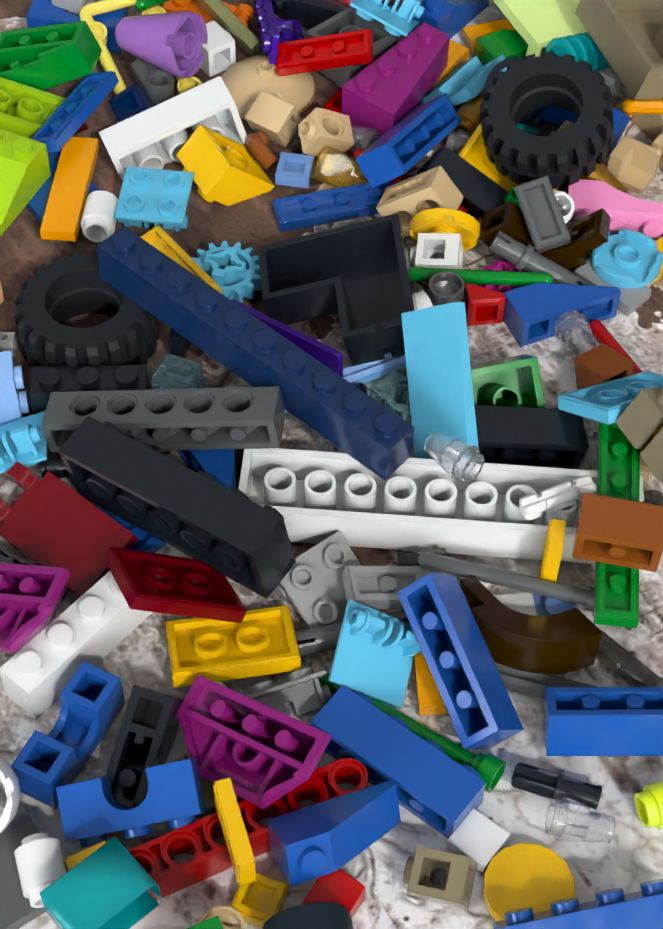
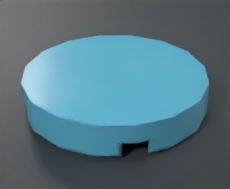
M619 230L618 234L611 236L609 232L608 242L593 249L591 263L594 272L600 279L610 285L625 289L641 288L651 284L659 276L663 254L662 251L660 253L657 249L658 244L652 238L641 232Z

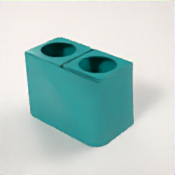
M116 837L110 839L81 863L75 865L40 892L44 908L58 929H130L159 906L157 901L147 891L148 889L162 903L159 885Z

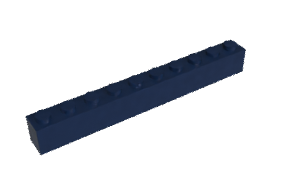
M122 227L97 245L99 277L253 387L280 386L285 410L379 477L386 480L410 458L414 426L126 227Z

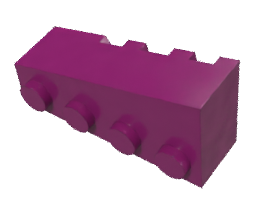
M424 22L342 86V114L349 115L351 123L380 138L414 108L420 106L426 92L431 91L448 64L450 36Z

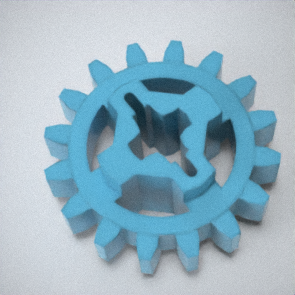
M222 241L221 247H216L213 243H209L208 251L196 250L197 258H191L218 284L223 295L230 300L234 299L243 303V297L253 300L255 298L254 290H262L259 256H253V248L249 247L241 250L240 242L234 244L233 247H229L227 241Z

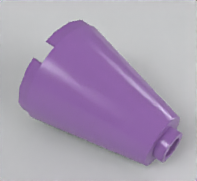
M191 11L124 17L115 28V39L121 49L176 77H192L198 72L204 61L205 55L200 53L202 43L207 44L208 41L206 24L202 16Z

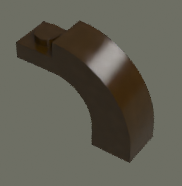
M512 200L484 213L479 238L487 247L492 245L491 243L499 230L526 246L528 244L534 246L522 211ZM601 208L574 222L566 224L571 243L540 254L566 269L585 265L587 263L588 250L596 249L608 242L611 217Z
M475 576L460 580V587L493 661L520 671L540 674L567 673L594 665L603 632L578 608L549 616L528 615L504 605Z

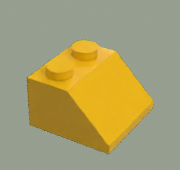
M199 125L176 154L184 165L183 171L194 172L193 181L199 187L197 192L210 203L217 201L223 205L231 206L270 192L275 187L245 145L204 125Z

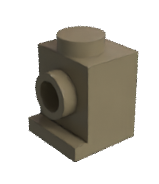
M417 845L415 856H409L406 861L403 882L408 884L407 892L413 897L468 910L478 864L468 856ZM439 871H446L448 874L447 883L444 886L436 887L433 883L434 875Z

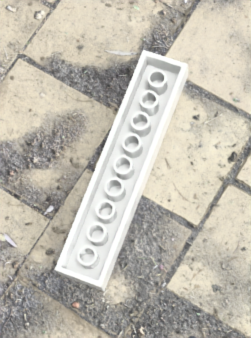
M282 448L244 449L238 489L246 494L250 501L262 507L269 505L279 511L284 517L285 527L291 542L319 544L339 531L347 544L354 547L542 560L549 521L551 519L566 521L561 562L595 564V561L572 558L581 505L578 499L575 500V505L549 514H544L543 511L541 512V517L530 521L523 518L518 505L522 497L533 493L539 496V491L567 481L574 484L573 479L584 475L590 476L595 483V495H597V471L409 458L384 480L347 453ZM640 474L639 502H644L643 474Z

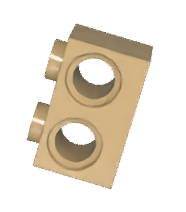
M440 165L387 187L376 209L382 217L398 213L404 237L410 235V223L415 214L433 208L458 210L464 196Z

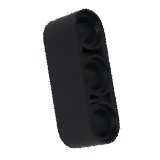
M445 147L439 148L417 172L418 175L441 165L464 196L460 205L467 208V214L475 219L483 218L484 213L504 204L505 197L508 195V191L455 152Z

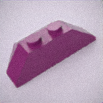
M0 563L1 652L15 653L51 623L66 591L71 573L69 570L61 567Z
M199 674L176 712L179 724L183 727L189 757L197 759L200 777L215 784V781L230 778L236 796L262 809L310 779L332 738L326 732Z

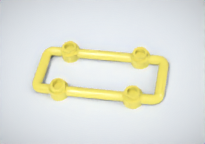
M101 0L85 5L80 10L79 17L80 21H86L102 49L99 61L104 71L115 72L119 80L113 90L117 97L116 114L123 121L142 112V101L137 95L128 92L106 46L107 28L104 24L94 21L92 16L133 6L137 0ZM155 6L142 11L141 15L166 13V11L160 6ZM194 76L190 78L176 77L178 80L177 95L201 85L202 82Z

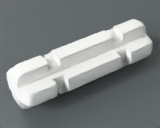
M588 475L573 479L574 484L567 481L539 491V496L533 493L520 498L519 511L525 520H533L541 517V512L543 511L544 514H549L575 505V500L577 499L581 502L583 493L595 495L596 485Z

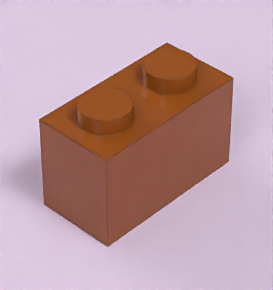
M583 493L572 558L657 572L663 551V506L653 505L649 502H635L612 498L602 494Z

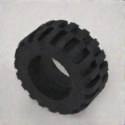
M545 52V56L536 57L535 54L525 56V61L518 63L516 60L507 65L505 73L502 71L498 72L492 79L493 85H489L483 94L484 101L480 105L484 146L486 147V153L490 162L496 165V170L503 176L510 174V180L518 185L548 175L552 189L560 188V184L565 182L568 185L579 182L580 175L583 174L587 177L596 170V163H602L607 156V149L612 145L614 129L612 93L610 87L605 84V78L597 70L592 72V65L584 60L576 62L575 56L563 54V57L555 56V52ZM547 106L564 108L578 118L570 128L552 136L532 135L524 132L517 126L519 120L527 113Z
M82 251L74 252L70 257L63 258L61 255L53 258L51 264L47 266L43 263L35 269L34 276L29 275L21 285V289L16 294L14 318L21 352L31 369L37 366L147 364L148 358L154 354L157 348V340L159 339L158 318L99 277L98 252L92 251V254L83 255ZM86 313H101L112 317L100 325L87 328L63 325L68 319Z

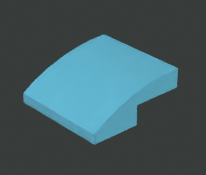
M502 54L484 66L477 56L472 57L455 68L435 88L426 94L423 98V103L444 93L447 94L453 106L473 99L484 89L487 76L494 66L503 61L505 57Z

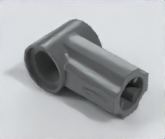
M138 57L134 62L130 63V72L146 96L147 109L175 97L174 75Z

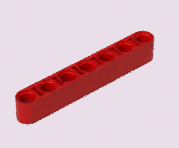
M339 759L314 770L310 779L264 809L246 800L239 802V809L254 858L271 851L267 826L257 824L256 822L259 819L265 817L274 818L302 809L297 803L303 800H312L318 804L367 788L368 773L365 766L356 759ZM347 782L357 787L352 790H343L338 785ZM217 812L128 850L159 885L161 899L233 867L227 845L214 842L216 838L223 836ZM182 853L193 856L192 859L185 863L172 861L176 855ZM149 889L147 890L156 901L159 900Z

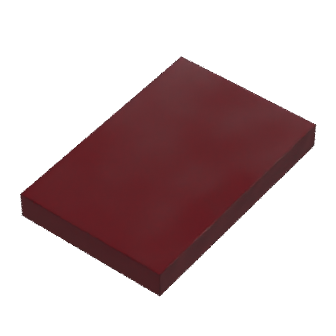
M109 547L104 558L130 609L242 623L247 612L226 576L196 559L117 547Z

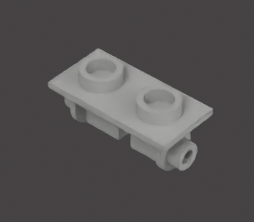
M312 667L288 674L290 682L275 687L272 680H268L247 688L249 693L247 697L286 715L288 713L284 703L291 701L296 717L322 709L331 699L332 695L328 685L320 686L319 680L327 674L326 670L314 673Z

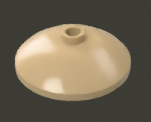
M267 54L253 55L241 59L230 66L221 77L235 102L240 118L246 120L245 117L249 104L257 99L261 91L274 95V93L283 95L295 106L299 114L310 106L315 94V84L310 72L279 77L276 72V65L269 64Z

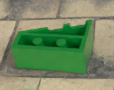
M86 21L4 31L0 34V77L43 91L93 73L102 49Z

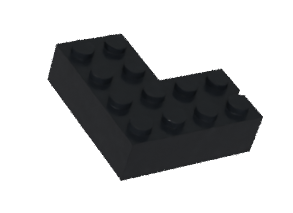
M398 213L258 247L263 301L271 318L289 325L339 313L342 339L352 366L385 359L384 353L391 352L392 357L405 354L401 313L418 310L406 241Z

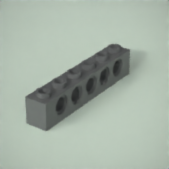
M280 386L51 392L41 427L51 452H58L60 447L88 416L101 423L107 421L114 424L122 434L132 439L136 437L143 439L155 451L280 448L286 413Z

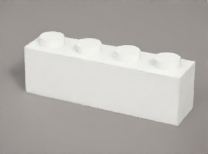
M109 571L0 667V676L6 695L30 716L37 719L60 698V693L83 661L95 666L153 612L130 609L111 571Z

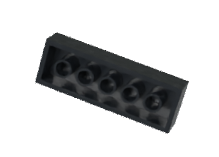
M88 416L58 450L77 493L88 501L268 599L296 563L291 541L285 527L284 517L279 511L269 505L262 507L250 501L247 495L237 488L227 489L218 484L212 476L204 471L195 472L185 467L177 457L171 454L162 455L153 450L141 438L136 437L132 439L122 434L110 422L105 421L101 423Z

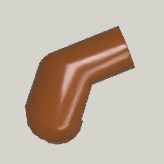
M262 131L250 133L245 138L246 148L266 171L272 170L279 160L267 147V135Z

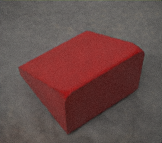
M466 283L463 302H465L467 326L503 322L505 294Z
M338 869L334 873L317 878L302 904L315 902L337 903L345 906L352 918L365 901L366 888L343 870Z

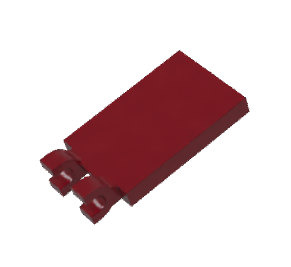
M17 461L7 472L16 481L15 483L25 491L11 507L0 499V522L3 523L0 527V536L26 557L36 560L42 566L61 567L69 570L71 573L67 587L79 598L110 571L104 560L109 547L131 550L138 542L137 537L49 471L40 480Z

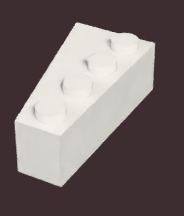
M221 76L99 132L121 180L124 179L127 166L163 169L164 164L179 162L181 165L182 163L176 154L200 124L245 145V138L247 137L235 102Z

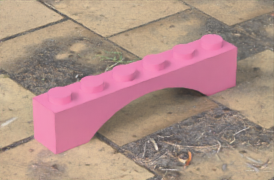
M579 179V182L567 185L566 193L573 199L575 208L572 218L566 224L603 208L611 217L610 235L618 234L619 230H631L641 232L650 238L659 239L663 237V203L633 197L615 189L604 181Z

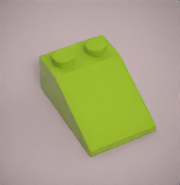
M0 77V129L31 139L66 98Z
M0 129V237L51 176L45 143Z

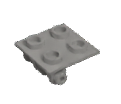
M338 531L296 557V563L275 588L277 595L282 600L287 598L291 600L309 629L343 622L347 598L342 573L347 566H362Z

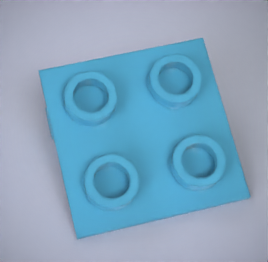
M353 0L350 3V6L357 9V15L368 21H373V19L385 25L384 29L387 32L398 37L401 35L407 37L419 24L414 17L420 19L425 10V7L420 5L421 1L404 0L399 10L397 8L401 0H396L393 7L389 5L391 0H385V2L383 0Z
M127 166L114 220H118V223H124V227H143L144 225L145 229H149L151 223H154V227L158 225L161 227V224H163V229L175 230L176 232H180L181 229H187L188 215H186L194 172Z
M45 411L0 424V475L9 471L17 461L25 467H30L40 461L47 460L48 443L41 427Z
M351 599L348 600L328 681L340 686L344 685L350 690L361 692L368 697L401 709L414 655L418 653L423 654L411 625Z

